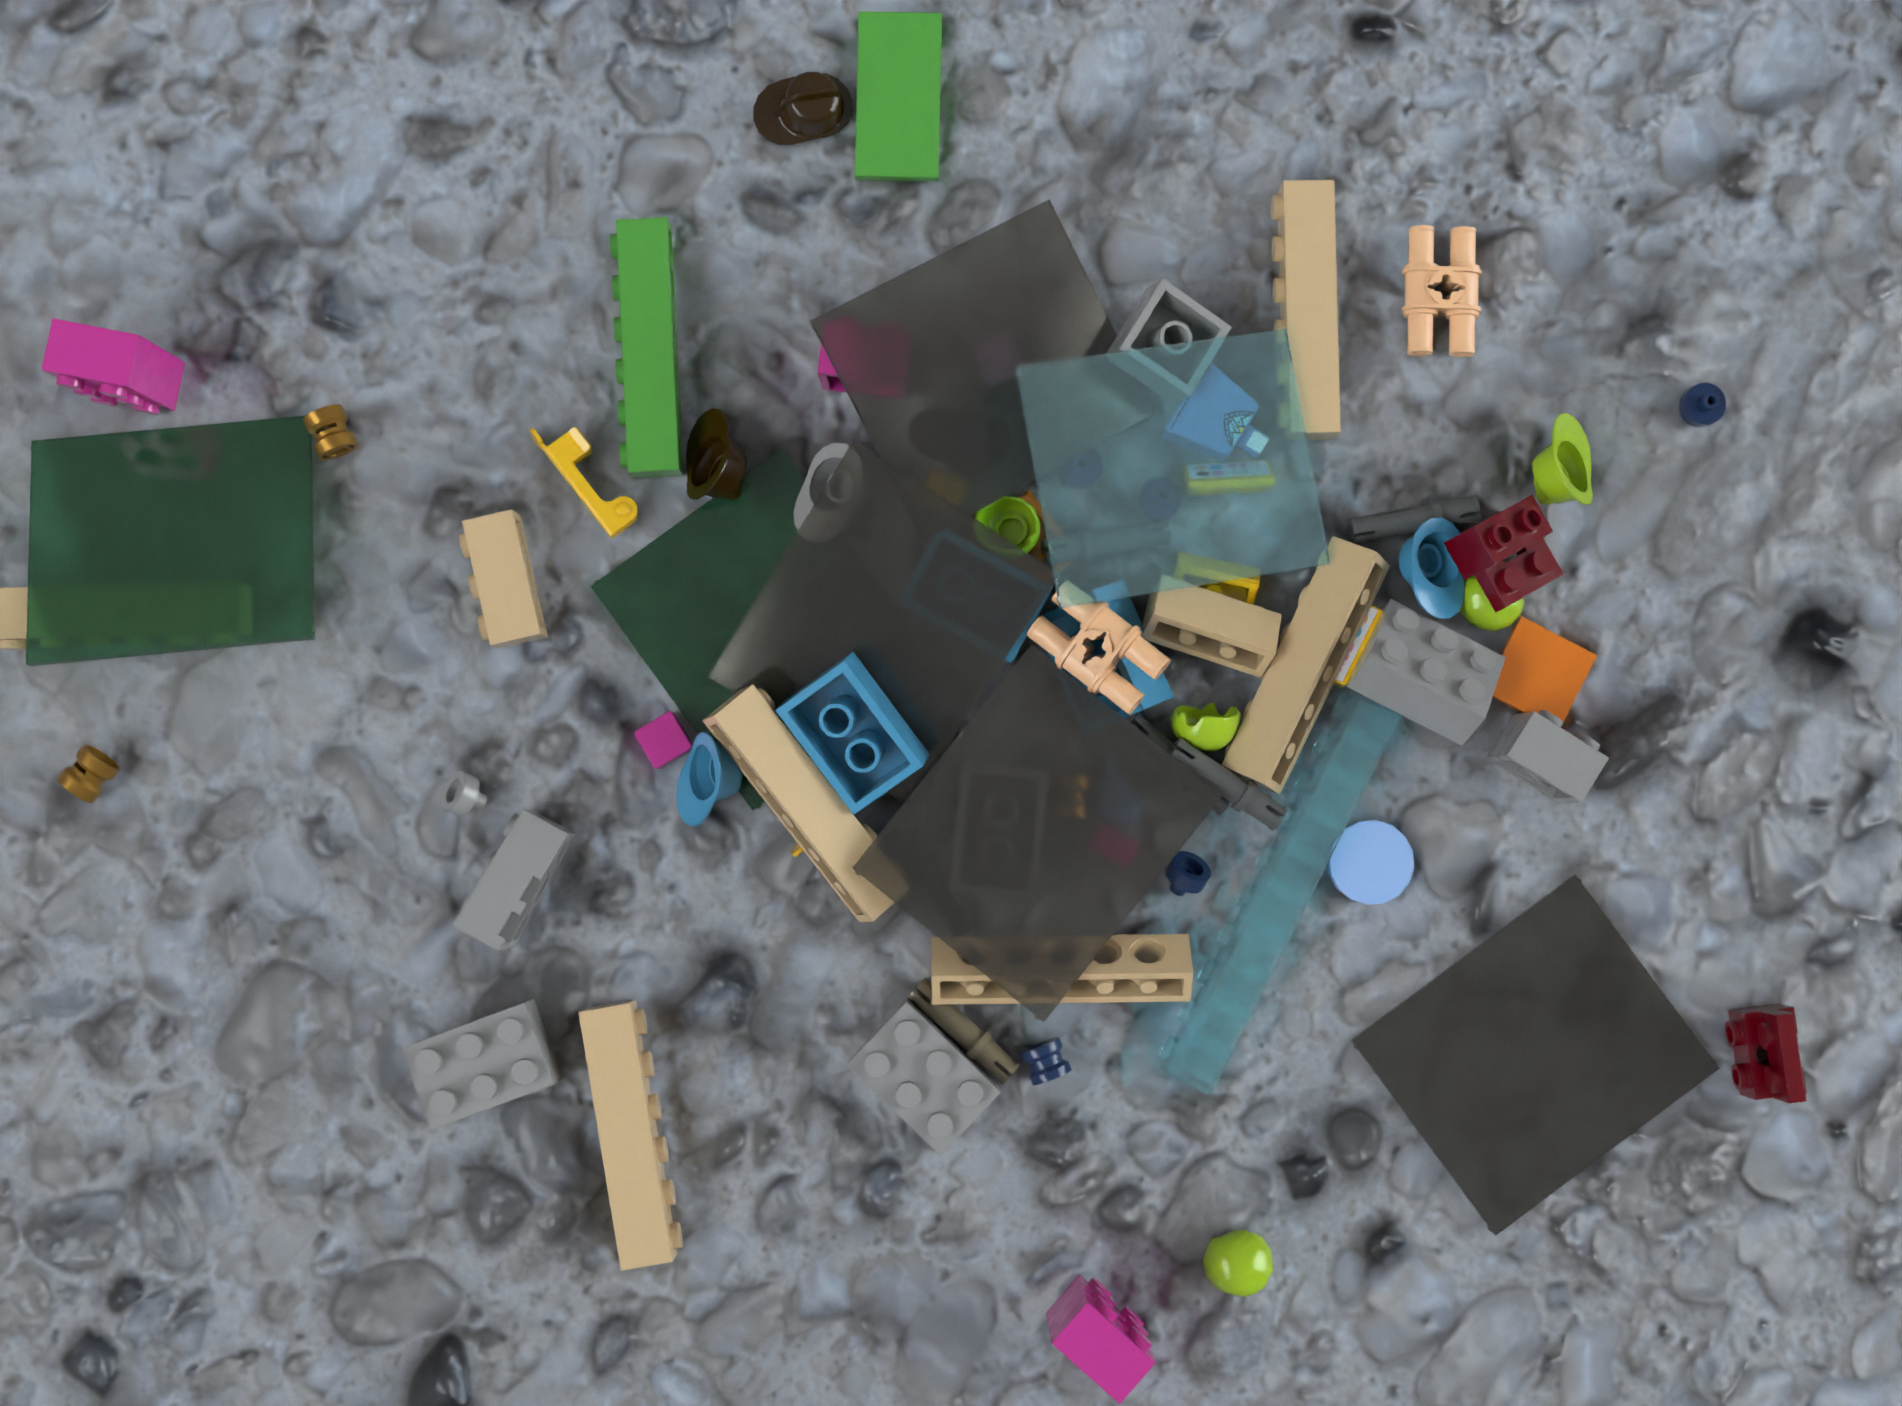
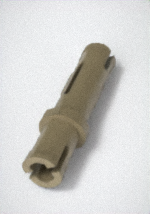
M925 977L917 986L919 990H913L907 998L914 1002L967 1052L966 1056L971 1061L975 1059L1003 1085L1021 1064L1018 1061L1016 1062L992 1040L993 1035L988 1030L984 1033L953 1004L932 1005V985Z

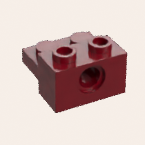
M1533 495L1526 497L1444 542L1463 579L1466 580L1475 575L1495 613L1563 575L1561 568L1543 538L1552 533L1553 530ZM1514 553L1517 554L1516 557L1504 563L1503 560Z
M1777 1003L1728 1010L1729 1021L1725 1023V1035L1728 1044L1733 1047L1735 1064L1731 1067V1076L1734 1086L1739 1090L1740 1095L1754 1100L1774 1098L1789 1104L1807 1101L1804 1070L1801 1066L1794 1007ZM1759 1045L1763 1049H1767L1768 1052L1767 1058L1762 1062H1759L1756 1056V1050Z

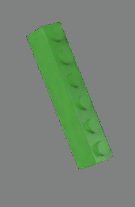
M667 217L616 220L617 233L610 234V251L612 259H618L619 274L612 275V294L614 301H620V317H614V336L616 343L622 342V358L616 359L615 363L617 383L624 384V400H619L617 404L619 425L626 426V442H620L619 445L621 467L627 468L628 473L633 479L684 476L672 227Z

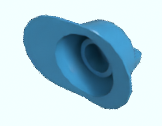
M1430 518L1423 522L1414 536L1408 538L1401 547L1398 557L1399 569L1402 577L1413 588L1420 606L1433 617L1449 619L1459 612L1464 602L1465 585L1464 579L1444 542L1459 535L1460 532L1452 522L1444 518Z
M704 731L696 735L692 750L681 770L676 791L677 808L680 817L686 825L693 827L703 823L714 803L730 798L738 793L743 774L721 744Z

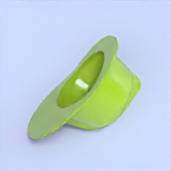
M1568 413L1559 414L1553 424L1552 443L1542 450L1532 462L1537 501L1542 505L1576 500L1583 505H1589L1592 502L1593 494L1591 486V452L1587 436L1582 426L1573 416Z

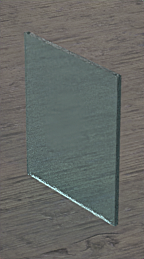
M1286 329L1026 364L1016 367V377L1018 378L1059 609L1330 564L1289 346V336Z

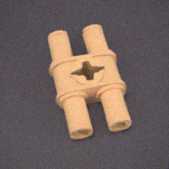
M1430 225L1412 226L1408 230V264L1404 265V269H1402V276L1405 277V306L1401 308V313L1404 318L1408 319L1407 355H1431L1433 353V318L1445 317L1449 320V356H1473L1475 354V319L1479 318V314L1482 312V308L1478 306L1479 277L1482 275V270L1476 264V228L1469 226L1452 228L1450 230V265L1438 266L1434 263V227ZM1438 284H1441L1442 291L1449 292L1445 299H1442L1441 292L1434 291Z
M1065 581L1055 592L1051 601L1081 623V630L1071 638L1044 616H1040L1031 625L1026 636L1054 656V663L1057 664L1056 667L1060 670L1064 668L1088 687V692L1094 694L1100 692L1127 714H1131L1141 703L1145 694L1115 672L1117 662L1120 659L1127 658L1156 680L1167 668L1171 659L1142 638L1140 627L1137 625L1133 627L1109 608V604L1106 601L1102 602L1100 600L1096 603L1069 581ZM1104 638L1102 648L1106 651V654L1093 657L1092 653L1095 647L1091 644V641Z

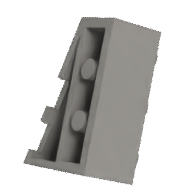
M523 809L520 815L515 813L504 829L503 836L506 837L498 851H494L487 860L481 879L467 897L452 927L497 951L515 946L576 833L533 810Z

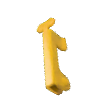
M577 427L571 428L547 447L534 428L529 430L536 445L547 455L610 539L616 537L636 521L638 511L633 499L627 496H620L612 501L602 500L576 468V464L592 454L591 444Z

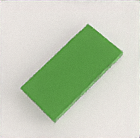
M859 11L855 180L939 182L942 13Z

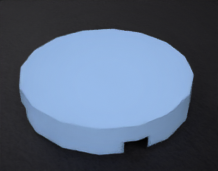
M1378 820L1357 821L1343 828L1331 842L1328 856V873L1336 889L1348 899L1366 905L1383 904L1399 896L1410 883L1414 870L1413 850L1405 835L1393 825Z

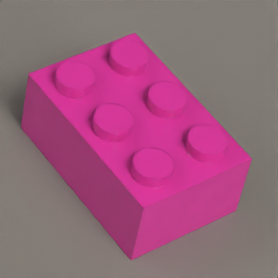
M52 318L41 370L57 377V385L74 389V393L90 397L92 402L111 407H117L118 402L131 405L133 410L158 415L159 408L175 411L185 362L137 334Z
M1079 1274L1046 1312L1051 1343L1114 1400L1121 1404L1156 1363L1150 1349L1153 1344L1147 1338L1148 1332L1143 1328L1145 1323L1131 1309L1125 1306L1120 1311L1110 1298L1112 1296L1111 1292L1094 1277L1088 1282Z

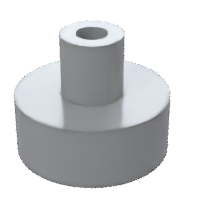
M463 771L456 772L449 779L443 791L442 809L459 817L465 816L472 808L481 811L487 802V796L479 792V779Z

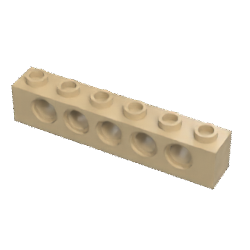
M1189 934L931 937L932 1005L1191 1002L1193 965Z

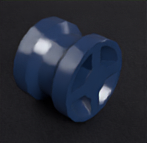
M1059 1037L1042 1041L1020 1052L1023 1061L1028 1063L1031 1068L1029 1077L1032 1085L1049 1082L1072 1070L1069 1061L1063 1059L1061 1055L1062 1043Z

